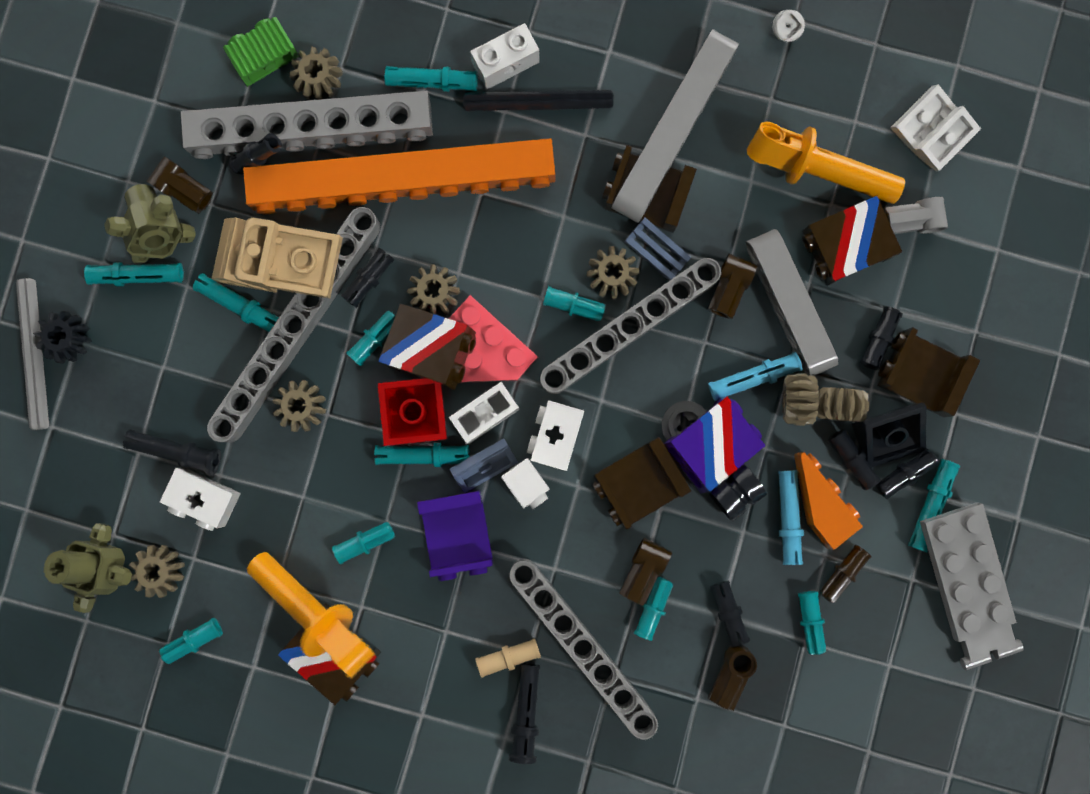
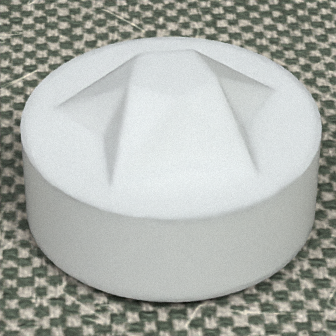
M794 10L779 12L772 23L774 35L786 42L797 40L805 28L804 18L799 12Z

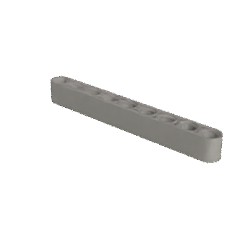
M358 207L354 209L336 233L343 238L341 247L345 243H353L354 250L348 256L339 254L336 268L337 275L334 278L331 298L319 297V302L316 306L307 307L306 299L309 295L300 293L294 295L209 420L207 431L213 440L232 443L242 436L380 231V223L369 208ZM362 218L372 219L371 226L366 230L357 229V224ZM295 318H300L302 321L301 329L296 333H291L289 330L290 322ZM282 343L284 354L280 358L274 359L272 349L275 345ZM264 369L267 378L263 384L257 385L254 376L258 370ZM245 394L249 399V405L245 410L240 411L237 401L240 396ZM228 420L231 424V432L228 436L223 437L220 433V425Z

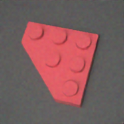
M471 295L449 318L468 325L476 332V345L473 352L467 356L464 364L466 368L465 375L460 383L518 381L538 359L535 353Z

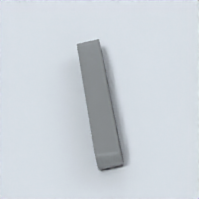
M712 29L619 191L611 209L637 223L640 222L733 58L739 43Z
M703 258L552 362L541 373L540 382L542 388L549 394L563 392L709 290L721 276L719 263L711 258ZM701 267L708 268L712 272V280H701L698 276V269ZM673 286H684L688 291L687 298L679 299L675 297L672 292ZM648 303H659L663 308L662 315L658 317L650 315L647 310ZM624 320H634L638 325V331L635 334L625 333L622 329V322ZM600 337H608L612 340L613 349L609 352L600 351L596 346V340ZM576 354H582L587 358L588 366L583 370H577L572 367L571 358ZM548 373H560L563 383L557 388L549 387L545 382Z
M526 558L515 561L510 570V580L514 587L636 738L642 740L653 737L658 729V721L650 706L536 564ZM525 565L531 568L533 576L529 581L522 582L516 578L515 570L519 566ZM541 590L550 592L553 597L552 602L547 606L538 605L534 599L537 592ZM560 615L569 616L572 620V625L567 630H559L554 625L555 619ZM580 640H587L591 643L592 647L589 653L580 655L574 650L575 644ZM600 665H607L611 668V674L606 679H598L594 675L595 669ZM620 690H627L631 693L630 700L625 704H619L614 701L615 694ZM638 716H649L651 721L647 727L640 729L634 725L635 719Z

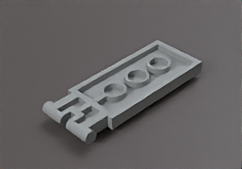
M974 503L920 521L953 639L961 642L965 656L960 659L962 668L967 671L990 663L992 661L990 651H992L997 660L1023 651V644L1019 639L1015 640L1011 627L1012 624L1017 622L983 504Z

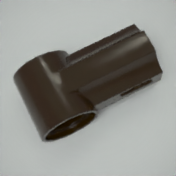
M164 156L146 181L165 195L174 197L198 214L208 207L213 195L211 190L188 176L184 169Z
M729 253L721 268L720 280L707 310L722 318L733 319L742 295L749 288L758 265Z
M643 538L633 556V565L619 594L643 606L657 577H660L665 571L672 551Z
M740 644V646L728 647L724 654V663L708 695L710 701L727 710L734 711L749 677L753 676L757 669V660L746 646ZM746 655L748 659L744 666L739 668L733 666L734 659L737 656Z

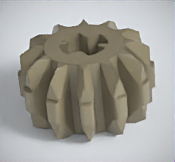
M312 46L308 55L300 50L301 61L292 60L291 64L295 70L290 72V78L295 81L293 86L296 91H303L304 97L308 100L313 95H315L317 100H320L325 92L329 97H333L334 94L331 87L341 88V83L337 78L343 76L342 69L337 67L339 64L337 57H330L329 51L325 48L318 54L316 47ZM320 70L319 72H317V77L313 78V76H315L316 71Z
M609 246L608 256L602 250H598L597 257L600 261L596 259L589 260V265L594 270L587 271L586 275L588 278H597L590 284L591 289L602 286L599 296L604 297L606 291L611 290V298L616 299L618 295L617 289L626 296L629 294L626 285L636 286L637 281L631 276L638 275L639 268L629 267L636 259L632 256L625 260L626 249L622 248L618 256L615 255L614 246ZM608 267L612 270L619 269L617 279L614 276H606Z
M435 264L430 266V274H427L424 268H419L422 278L418 279L414 276L410 278V281L417 287L407 289L409 295L416 296L410 301L411 305L415 307L421 304L419 310L426 312L431 308L430 312L438 315V308H441L445 315L449 314V309L446 306L447 302L452 306L458 304L457 300L450 295L460 294V288L452 286L457 282L456 276L446 278L449 272L446 267H443L439 274H437ZM431 285H435L436 288L441 286L438 289L440 294L438 297L434 298L432 294L427 297L430 293L429 287Z
M796 373L795 375H787L784 379L782 413L783 419L787 424L805 426L814 424L816 421L819 406V386L815 376Z
M302 380L299 387L295 381H289L290 391L280 387L278 392L283 396L282 400L278 398L273 399L274 404L281 405V408L275 410L273 414L276 417L284 416L280 421L282 427H286L291 423L290 428L292 432H298L300 426L304 431L308 432L311 430L310 421L316 425L321 423L320 419L315 415L317 413L326 414L325 408L318 407V404L326 401L325 396H316L319 387L314 385L309 388L308 381ZM297 400L305 401V404H302V406H305L303 412L294 411L297 408L294 406Z
M823 387L818 390V418L851 422L866 420L870 402H868V393L865 391Z
M155 545L147 546L146 552L143 550L136 553L138 561L129 564L132 569L136 570V573L132 574L131 580H138L134 590L138 592L145 589V597L148 598L153 597L155 593L159 598L167 595V590L170 592L176 591L178 587L175 581L184 579V575L177 572V569L185 566L184 562H175L179 553L177 551L169 553L167 545H161L159 549ZM154 566L160 567V569L157 572L159 575L158 577H155L154 573L156 572V568Z

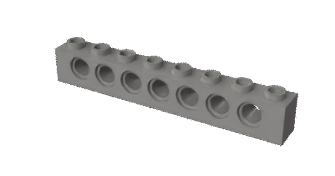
M428 91L181 111L183 148L197 159H210L213 157V154L222 153L231 157L243 151L244 146L248 143L257 142L264 138L265 135L272 133L273 128L278 124H285L284 130L276 136L282 144V147L279 148H286L287 151H302L305 146L330 149L335 147V144L347 143L349 146H362L365 144V141L376 140L381 144H389L399 138H408L410 141H422L426 139V136H433L431 104ZM398 114L408 116L407 120L402 124L393 123V118ZM369 116L377 118L373 126L365 127L362 125L364 119ZM336 120H346V124L343 128H332L333 123ZM309 121L316 122L313 130L309 132L302 131L305 123ZM246 127H254V131L250 136L242 137V132ZM217 129H223L222 136L219 139L212 140L213 132Z

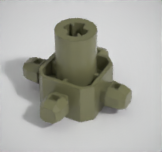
M146 184L132 186L126 191L124 198L128 209L124 217H109L105 222L107 234L123 237L126 250L130 253L132 262L135 264H144L149 258L163 259L172 255L178 243L193 242L196 236L193 226L179 223L171 197L168 195L157 196L155 189Z
M95 523L89 536L91 538L90 541H74L67 546L66 550L51 553L44 563L45 577L49 582L62 584L64 588L77 592V594H74L73 600L75 611L89 613L96 599L94 595H110L118 589V586L128 585L131 581V571L123 567L125 556L122 549L107 544L111 539L112 533L110 525Z

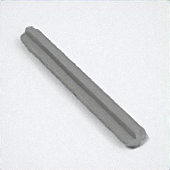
M31 278L17 280L16 288L29 428L31 430H44L49 427L43 353L42 350L37 349L35 346L41 341V338L35 337L33 334L40 331L36 281Z

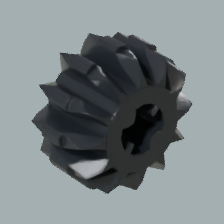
M61 311L59 315L54 312L48 313L49 322L45 320L38 321L43 328L42 332L37 331L33 334L35 337L41 338V341L35 346L39 350H44V358L49 360L54 358L56 363L63 364L66 359L71 362L77 361V353H87L83 344L90 343L92 340L84 336L90 328L88 325L81 324L82 317L78 315L71 316L70 312ZM61 335H66L65 339L60 340Z

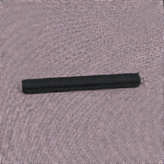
M611 90L465 93L463 96V106L466 111L612 108L614 104V95Z

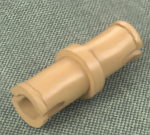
M533 638L509 648L508 645L502 646L500 651L475 659L480 676L483 678L486 675L507 668L509 671L514 670L515 665L541 658L536 640Z

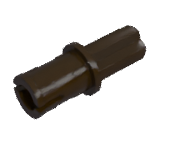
M855 544L839 566L835 565L836 571L820 590L822 597L831 603L836 602L851 581L853 583L857 581L855 579L856 575L872 556Z

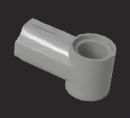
M943 197L926 198L915 202V204L885 207L883 209L894 234L914 231L925 234L948 228Z

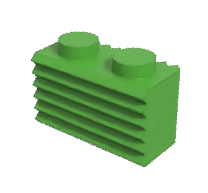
M276 17L259 21L255 25V29H252L245 35L237 34L228 41V45L223 47L247 87L300 57Z

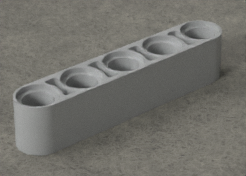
M773 229L746 241L748 254L752 263L758 265L756 270L793 351L798 354L801 360L803 372L807 375L815 376L837 366L838 357L778 230Z

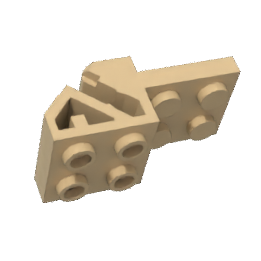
M237 217L224 219L212 279L218 283L277 293V290L330 299L343 238L337 234L279 225L275 221L252 217L248 220Z

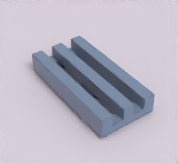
M644 218L624 241L669 281L675 277L691 258L647 218ZM645 228L680 259L679 262L645 234L642 229ZM638 236L668 262L673 269L671 271L668 270L634 239Z
M503 438L450 468V471L465 493L517 464L518 461Z

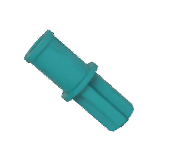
M550 286L547 289L543 302L544 306L547 305L569 312V316L576 314L596 321H601L605 311L603 303L580 297L578 292L574 295Z
M387 311L369 330L365 329V334L346 352L347 355L358 365L362 366V363L379 346L381 348L384 346L382 342L389 335L395 315L391 311Z
M385 522L364 533L361 531L357 532V536L332 546V550L338 563L343 564L345 561L364 552L366 555L369 554L371 549L394 539L395 533L390 523Z
M657 577L647 602L642 606L644 610L634 631L635 635L649 641L653 640V635L660 618L666 614L664 608L673 588L671 581Z
M818 591L798 593L802 613L800 625L804 626L807 652L810 655H820L826 652L822 625L825 623V619L821 618Z
M211 618L191 631L188 629L183 631V636L160 648L161 659L165 663L171 664L190 652H198L199 647L222 636L223 631L220 624L215 618Z

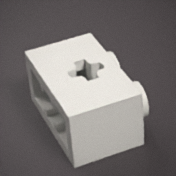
M525 23L470 51L472 64L486 90L539 63V48Z
M500 382L449 418L464 441L470 444L520 409L503 383Z
M549 400L546 407L540 405L535 423L540 424L541 427L538 437L531 436L527 453L532 454L531 461L567 471L584 411ZM554 426L559 427V433L563 435V439L557 440L555 445L549 443L550 437L545 435L546 431H552Z
M528 458L501 476L523 508L530 505L534 509L548 499L545 493L550 489Z
M175 468L160 503L169 506L167 509L169 513L185 518L186 515L197 519L196 525L213 531L214 527L222 528L226 526L241 493L189 469ZM196 495H201L200 499L204 501L203 506H198L199 502L194 499Z

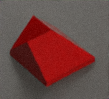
M427 378L378 383L384 446L447 439L441 383Z

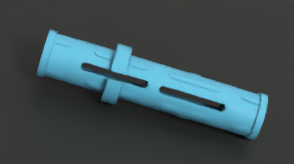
M793 352L790 355L773 361L769 359L764 360L762 365L715 382H710L708 387L713 400L718 401V399L766 382L770 384L775 383L777 378L796 371H802V363L798 354Z
M778 471L782 530H779V537H782L783 565H802L801 536H804V530H801L799 471Z

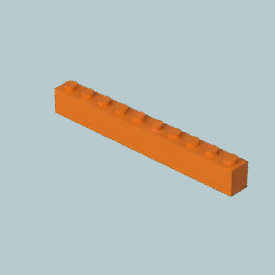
M552 138L243 168L246 204L258 214L275 213V209L287 208L288 211H303L306 209V206L312 205L328 209L336 207V203L348 202L352 206L367 204V200L379 199V202L391 203L397 201V197L409 196L412 200H422L428 198V194L438 193L442 197H453L458 195V191L469 190L472 194H483L489 192L490 188L500 187L502 191L518 190L521 185H531L532 188H545L550 186V183L555 182Z

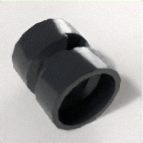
M744 464L733 472L727 481L724 480L712 491L708 492L716 505L732 522L746 512V504L755 505L767 495L763 485Z

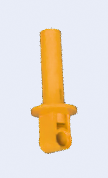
M763 122L747 147L748 156L755 162L786 171V182L792 185L805 172L871 197L877 196L878 199L891 204H895L899 200L904 190V178L816 146L817 132L815 128L810 126L801 134H798L775 123Z
M268 552L260 553L250 561L247 573L306 630L300 645L302 652L306 656L317 657L327 652L331 656L330 658L352 678L375 655L356 634H352L348 630L353 619V613L347 605L338 604L326 610Z

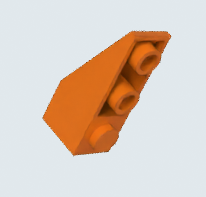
M797 452L794 458L796 469L799 471L798 479L807 524L826 548L835 550L863 527L858 521L861 516L849 502L845 504L838 495L841 493V490L831 478L826 480L819 469L822 467L818 460L811 453L806 455L805 452Z

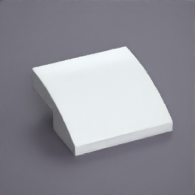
M939 84L931 86L891 127L904 144L935 171H940L981 130L964 106L956 107Z

